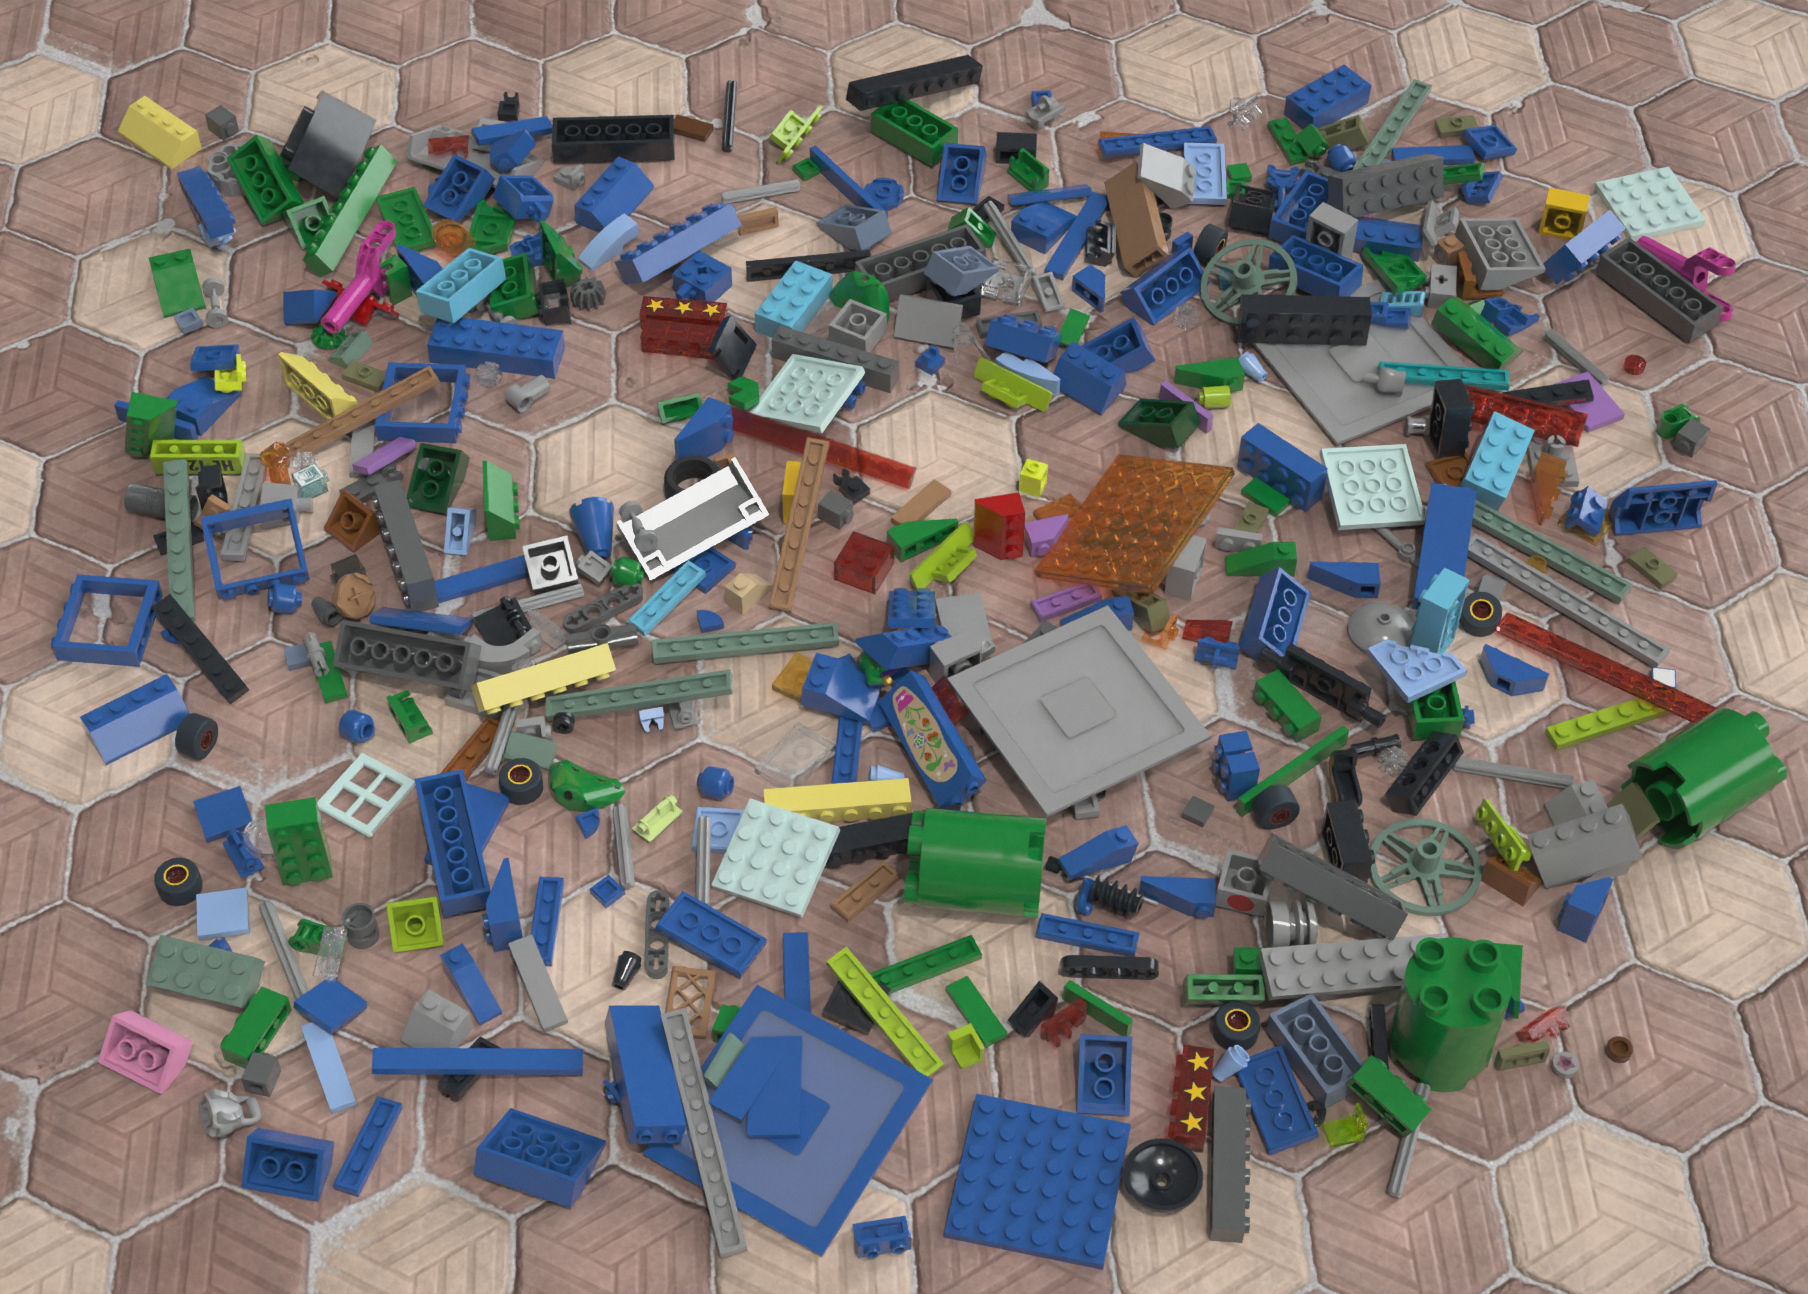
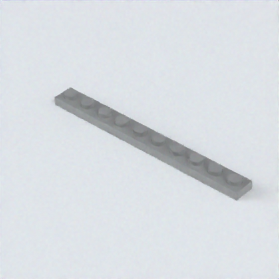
M1476 533L1470 538L1467 556L1652 667H1658L1668 656L1669 648Z
M686 1007L661 1014L721 1258L748 1251L711 1104L708 1103L709 1096Z

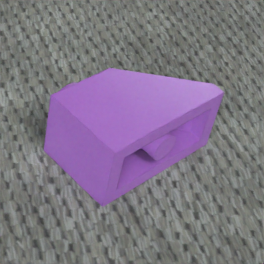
M1067 514L1025 523L1024 541L1031 558L1045 556L1054 552L1067 533Z

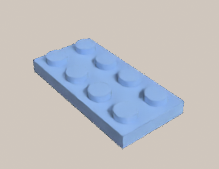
M1184 143V159L1193 165L1196 171L1193 202L1188 204L1226 205L1224 144Z

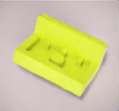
M236 354L237 365L235 369L215 370V391L229 393L233 390H242V383H246L245 361H241V354Z

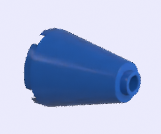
M604 497L582 499V504L576 506V503H574L570 507L571 521L587 554L591 550L606 561L612 553L613 502H607V498Z

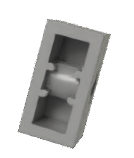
M1431 265L1430 272H1426L1425 284H1428V286H1425L1424 291L1426 292L1427 308L1438 309L1449 298L1456 296L1457 266Z

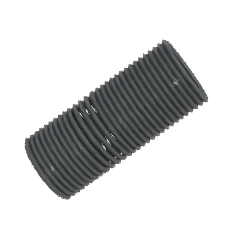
M134 482L127 487L124 495L126 510L166 519L164 489ZM189 494L191 522H193L198 511V499L195 495Z

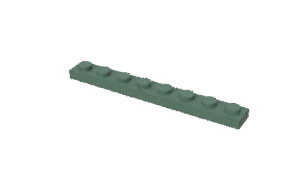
M1413 79L1353 170L1382 164L1431 92L1432 85Z
M186 459L163 462L169 594L172 595L194 622L196 621L188 463Z
M1475 500L1472 524L1619 604L1630 592L1632 584Z
M836 622L652 640L654 664L839 646Z
M729 669L546 697V718L548 722L554 721V715L558 712H567L576 718L733 694V675Z

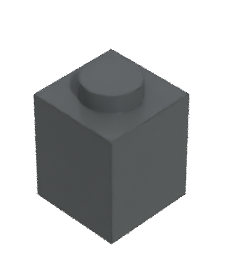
M222 105L205 114L208 130L223 141L239 132L236 116Z
M1691 418L1678 431L1673 447L1692 458L1706 444L1710 428Z
M832 490L818 503V519L839 530L853 519V501Z
M252 1053L241 1078L246 1092L266 1097L271 1096L281 1073L278 1058L269 1053Z

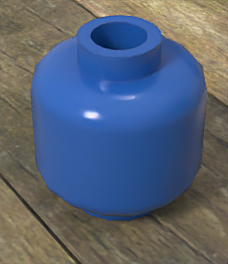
M1337 144L1327 153L1326 161L1331 169L1339 172L1353 170L1357 159L1347 145Z
M276 583L272 589H268L267 606L271 607L274 613L292 614L296 611L297 606H301L302 593L297 592V587L294 584Z
M349 710L341 717L338 729L344 739L360 744L372 737L375 727L370 715L357 710Z
M708 766L703 773H699L697 786L700 787L703 796L722 800L732 793L734 777L725 768Z

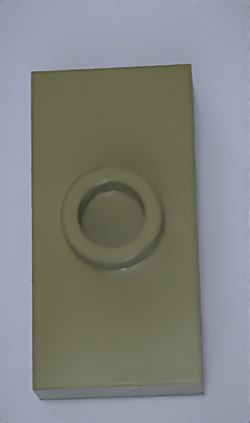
M1474 115L1435 119L1434 124L1440 138L1461 136L1463 130L1479 127Z
M352 360L341 375L343 380L380 392L383 389L386 372Z
M1248 502L1233 529L1258 533L1269 514V509Z
M1642 547L1628 557L1627 562L1660 589L1677 578L1678 573L1646 547Z
M1548 1041L1532 1044L1520 1043L1511 1048L1498 1050L1494 1061L1496 1070L1501 1071L1545 1062L1550 1051Z

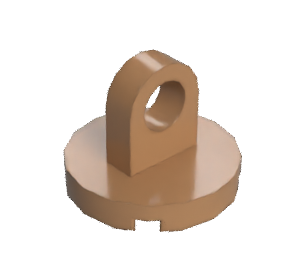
M359 573L346 574L338 580L332 594V603L342 616L349 619H360L371 612L376 599V593L371 586L373 585L371 580Z

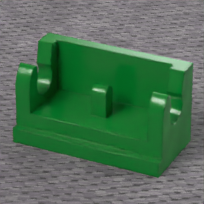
M1024 148L1019 150L1016 161L1013 156L1010 157L1007 173L1029 192L1043 190L1049 186L1050 169Z
M394 254L392 258L380 265L381 269L391 266V269H388L384 274L388 283L386 296H390V303L393 306L413 296L408 267Z
M403 691L386 698L391 715L410 744L433 734V731L413 697L401 701L403 698L411 695L409 691Z

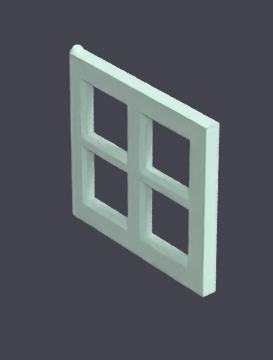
M361 753L321 797L317 804L319 810L367 837H372L373 833L416 785L414 780ZM364 766L379 774L367 789L351 782ZM385 778L401 786L388 801L372 793ZM343 789L359 797L345 813L330 805ZM364 801L380 809L367 825L352 817Z

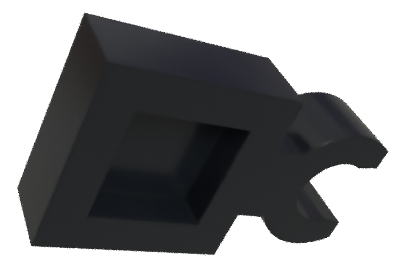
M505 92L503 94L504 101L499 103L498 120L518 121L520 112L518 92H515L514 97H508V92Z
M842 469L843 477H838L835 473L833 474V482L839 486V492L845 498L853 501V504L870 495V488L857 475L851 478L847 469Z

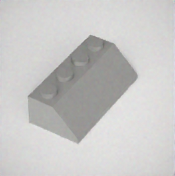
M1594 780L1570 785L1543 806L1553 826L1608 808ZM1632 862L1580 878L1581 883H1587L1607 877L1612 878L1628 874Z
M1623 804L1527 835L1534 860L1547 889L1642 859L1630 816Z

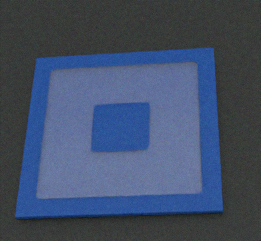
M756 985L701 1068L704 1076L729 1033L734 1034L745 1046L750 1041V1037L802 1036L801 1138L748 1139V1111L741 1121L711 1105L737 1209L823 1257L931 1086L933 1079L767 989ZM706 1084L710 1100L716 1090L708 1087ZM680 1098L686 1122L681 1142L650 1143L643 1155L704 1190L682 1098Z

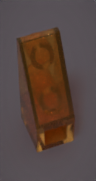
M1544 452L1541 453L1530 479L1537 521L1540 526H1542L1545 518L1550 519L1554 507L1550 506L1552 500L1557 501L1561 491L1560 488H1557L1559 482L1564 483L1568 471L1564 470L1567 461Z

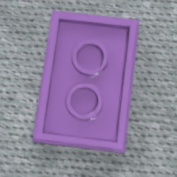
M1588 371L1555 383L1561 384L1589 379L1594 400L1564 405L1587 433L1624 419L1625 413Z

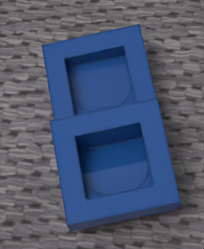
M1371 302V323L1391 328L1409 329L1411 308H1389L1388 302Z

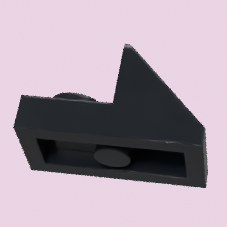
M1038 981L1009 1017L1008 1021L1025 1037H1030L1044 1018L1052 1019L1054 1017L1058 997L1041 981Z

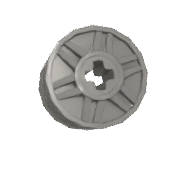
M1294 900L1291 912H1289L1286 901H1267L1265 930L1268 948L1290 946V941L1293 942V946L1316 944L1318 922L1313 902L1303 900L1301 907L1300 901Z

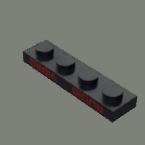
M1587 379L1503 392L1502 398L1506 413L1510 414L1591 402L1594 400V394L1590 381Z

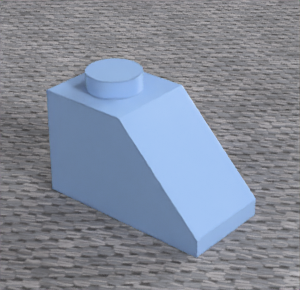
M458 506L448 508L444 553L468 554L475 531L476 508Z

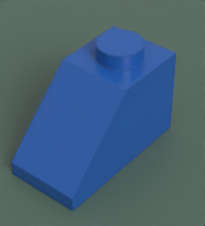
M526 129L518 131L491 144L490 161L500 173L517 167L536 146V142Z
M1090 264L1073 275L1072 291L1102 313L1105 303V274Z

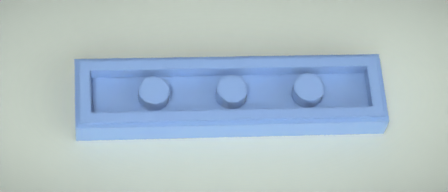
M314 1022L301 1026L331 1114L356 1106L357 1103L332 1034H329Z

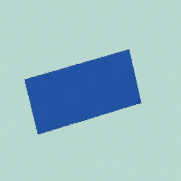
M750 1040L708 1103L742 1121L783 1057Z

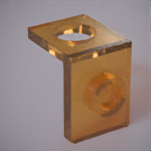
M1172 614L1166 627L1160 631L1163 635L1161 639H1152L1149 636L1151 632L1146 630L1141 641L1167 650L1171 641H1175L1179 632V628L1176 627L1177 615Z

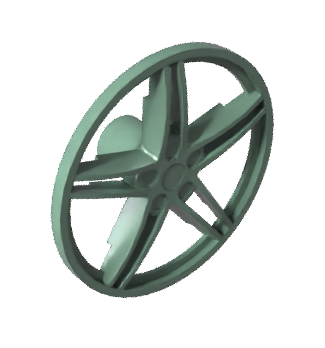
M1261 239L1238 241L1220 250L1207 264L1201 279L1202 298L1213 316L1226 324L1237 326L1238 318L1228 316L1222 312L1241 299L1242 294L1264 295L1261 287L1290 281L1286 295H1294L1297 287V271L1290 255L1279 245ZM1252 246L1246 260L1238 261L1235 266L1218 262L1224 255L1237 248ZM1260 246L1256 265L1254 266L1253 260L1256 254L1257 247ZM1264 247L1280 254L1286 261L1289 269L1260 271ZM1215 266L1221 270L1234 274V276L1232 277L1222 271L1214 269L1213 267ZM1211 272L1233 283L1220 295V298L1214 304H1212L1207 290Z
M1429 819L1403 820L1384 829L1376 837L1370 850L1373 849L1375 854V864L1371 866V881L1375 888L1404 902L1409 913L1423 916H1439L1452 913L1469 903L1479 888L1482 877V865L1478 852L1461 832L1447 824ZM1412 826L1436 828L1429 838L1422 839L1417 847L1404 837L1400 838L1394 834L1395 831ZM1442 830L1445 833L1441 842L1439 843L1438 841H1436V838ZM1449 834L1464 845L1472 858L1474 866L1441 858V853ZM1384 842L1406 863L1380 877L1376 867V855L1380 845ZM1405 873H1408V874H1409V875H1406V876H1404V877H1401V878L1396 879V881H1394V882L1388 883V884H1386V885L1384 884V883H1387V882H1389V881H1391V880H1393V879H1395V878H1397V877H1399V876H1401V875H1403V874H1405ZM1439 877L1473 880L1470 888L1463 896L1454 902L1444 905ZM1415 879H1420L1430 906H1421L1407 902L1396 896L1389 889ZM1428 883H1433L1438 906L1434 905Z

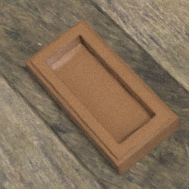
M776 207L738 215L742 225L737 228L740 236L779 227L778 210Z

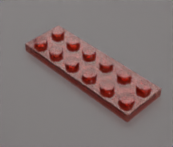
M1463 384L1464 387L1468 388L1469 399L1473 401L1475 412L1471 415V422L1486 425L1495 411L1535 430L1533 437L1548 440L1550 436L1554 435L1555 442L1556 436L1559 435L1565 439V445L1579 446L1588 414Z

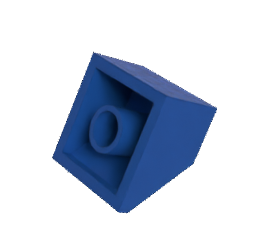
M1607 877L1578 884L1572 894L1567 892L1562 903L1563 907L1557 920L1561 921L1558 931L1586 943L1605 905L1614 879Z

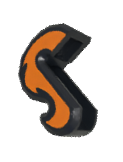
M1355 749L1333 750L1330 755L1329 774L1331 786L1335 791V802L1356 800L1359 808L1362 805V791L1355 769L1358 753Z

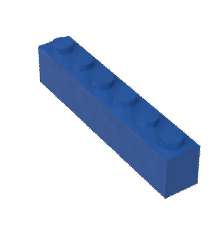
M201 166L178 172L177 176L181 190L209 238L213 239L233 233L234 228L232 224L236 223L232 211L230 212L222 195L220 196L217 187L215 188L213 180H210L208 172L204 173Z

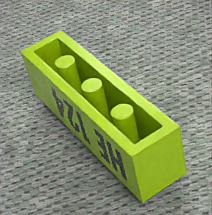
M153 440L150 459L155 474H163V462L186 459L188 463V474H198V472H201L200 467L220 464L222 474H241L246 452L242 440Z

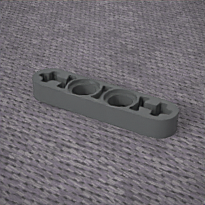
M638 583L624 585L567 614L563 618L565 633L572 634L588 631L595 625L601 624L640 604L643 600L641 585ZM611 601L619 603L616 607H609L607 604ZM592 611L600 613L597 617L588 616V613Z
M661 890L653 891L647 897L645 970L648 977L652 979H661L668 973L669 938L651 926L653 921L660 920L670 908L669 896ZM656 900H661L660 911H656ZM654 941L664 943V946L660 949H653L650 945ZM654 958H659V969L653 968L655 966Z

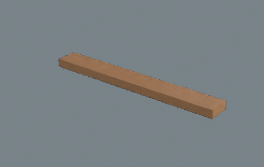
M428 366L277 447L275 451L284 467L438 385L440 381L432 368Z
M807 437L768 605L769 609L792 612L829 449V441Z

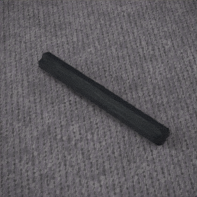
M728 80L726 84L722 150L724 152H731L733 150L737 82L735 80Z

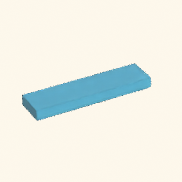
M688 560L627 621L628 624L635 623L637 632L646 637L706 577L705 571Z

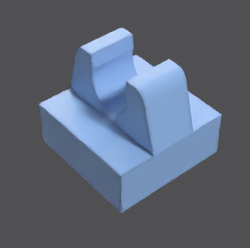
M663 707L638 712L639 721L646 733L650 732L649 724L651 721L658 725L659 731L663 729Z

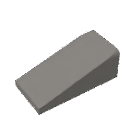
M1048 272L1032 276L1030 283L1044 312L1049 313L1065 309L1053 273Z

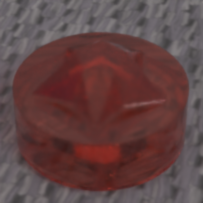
M1629 355L1625 358L1623 368L1631 375H1640L1645 370L1646 361L1639 355Z

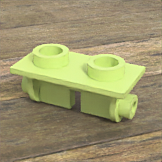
M665 796L653 810L638 821L632 830L650 843L680 816L683 811L675 805L677 800L674 796Z

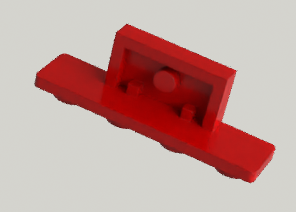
M323 279V285L337 292L336 298L329 307L330 309L345 288H342L343 284L331 279V282ZM367 295L350 319L367 326L375 309L396 318L400 314L394 311L395 307L384 301L382 304L377 303L378 299Z

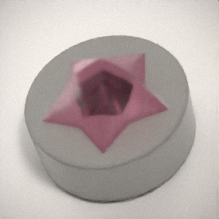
M1560 1052L1554 1056L1551 1067L1555 1075L1563 1079H1569L1576 1075L1579 1061L1576 1056L1569 1052Z

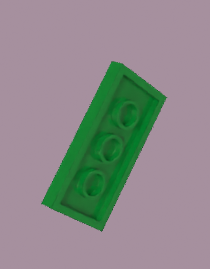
M415 187L376 197V203L384 221H390L395 225L396 235L393 240L395 248L396 245L400 244L413 251H420L439 246L436 233Z

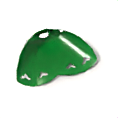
M850 271L831 290L829 296L835 306L843 308L845 305L843 302L845 300L848 302L849 299H852L886 313L888 324L890 317L888 294L885 286L874 275ZM866 276L869 280H862L861 277Z
M569 760L553 763L548 772V788L553 799L569 811L587 812L597 807L599 810L618 801L625 794V788L616 778L610 779L605 776L592 774ZM612 783H614V784H615V787L619 788V790L616 789V788H612V787H613V784H612ZM566 791L572 793V800H567L564 797Z

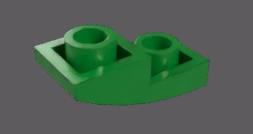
M1071 308L1060 330L1062 336L1059 345L1067 348L1072 341L1079 344L1090 315Z

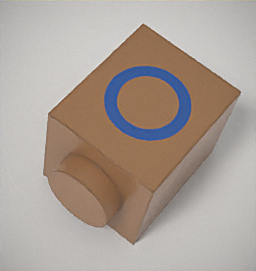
M1454 234L1448 235L1437 241L1432 259L1440 265L1455 266L1457 253L1464 251L1465 245Z

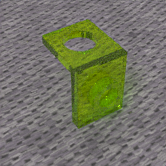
M1357 1103L1351 1117L1325 1122L1322 1127L1330 1148L1364 1141L1368 1123L1360 1103Z

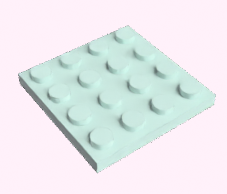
M1670 167L1595 183L1594 189L1607 209L1611 210L1626 228L1623 231L1627 238L1630 237L1634 241H1638L1642 236L1652 238L1701 227L1705 224L1706 219Z
M792 354L762 394L759 403L751 409L749 415L753 420L823 433L864 376V368L857 365Z
M1406 444L1321 449L1319 455L1322 465L1328 468L1326 483L1338 530L1424 525L1426 517Z
M750 798L711 886L713 889L803 918L840 829L838 826Z

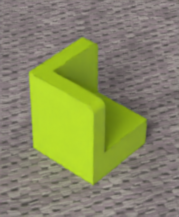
M971 1023L948 1032L947 1046L960 1069H965L984 1061L985 1047Z

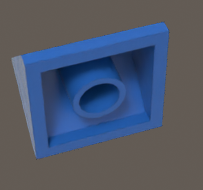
M316 289L283 292L285 325L317 323L336 298L337 293Z

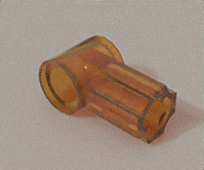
M276 441L260 452V460L263 465L268 467L271 483L291 485L286 459L290 455L289 449L281 441Z

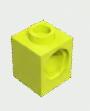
M1027 459L1020 472L1019 492L1040 498L1047 483L1048 464Z

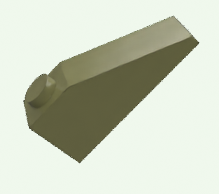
M1360 114L1318 128L1330 146L1326 150H1330L1337 144L1347 145L1350 150L1368 145V130Z
M1131 581L1111 590L1114 597L1129 595L1134 611V620L1142 628L1156 633L1172 624L1166 599Z

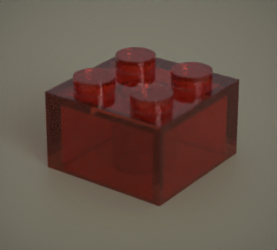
M853 531L834 561V580L876 595L894 565V545Z

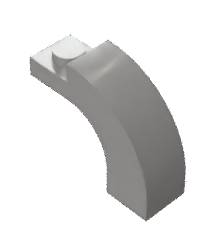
M535 627L514 643L506 646L489 645L475 634L465 641L482 646L478 668L502 675L531 666V655L536 654L542 647L541 632Z

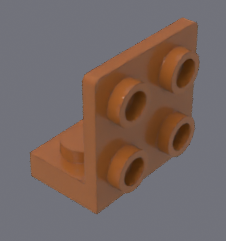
M1466 251L1457 253L1455 266H1457L1456 278L1462 299L1503 297V289L1480 290L1476 282V275L1472 274V261L1468 260Z

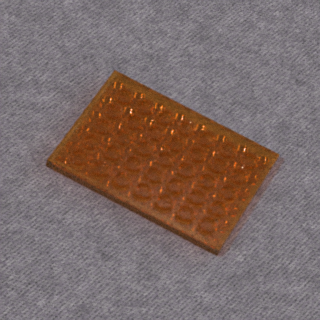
M1118 454L1069 521L1061 537L1052 545L1050 552L1046 553L1035 568L1036 577L1153 594L1235 475L1233 467Z

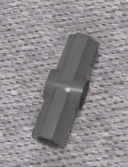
M635 623L616 627L597 624L590 631L566 634L569 655L608 643L610 651L614 647L638 644Z

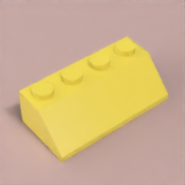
M143 96L128 107L118 130L119 135L171 170L202 150L197 130L146 96Z
M284 352L278 354L285 385L327 421L358 404L356 399L352 395L346 394L339 384L333 383L326 373L320 372L313 362H309L299 355Z

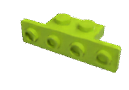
M822 105L817 107L807 122L790 110L769 138L784 149L776 161L778 164H780L783 158L786 161L794 152L791 148H797L802 142L803 138H801V135L803 134L806 137L812 129L810 124H816L822 115L819 112L823 108Z
M983 357L978 359L974 377L983 381L981 391L987 393L990 398L999 399L1010 408H1018L1029 404L1043 412L1048 410L1053 395L1051 391Z
M963 522L909 574L915 591L920 588H926L933 580L950 583L978 556L974 548L968 547L973 542V532L968 522Z
M1483 799L1480 807L1476 810L1475 819L1511 870L1518 871L1522 860L1529 861L1532 852L1515 828L1505 823L1489 799Z

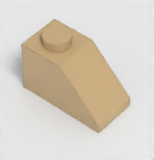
M739 573L725 586L726 604L744 615L772 590L773 585L757 574Z

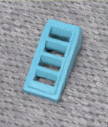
M1407 291L1400 294L1382 292L1380 302L1391 300L1389 308H1411V315L1421 317L1426 292Z

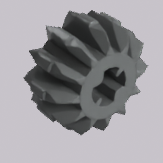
M586 276L585 279L578 278L577 282L572 283L570 298L574 307H580V310L587 308L590 311L591 308L598 309L599 305L604 304L606 289H604L601 280H596L595 277L588 279Z

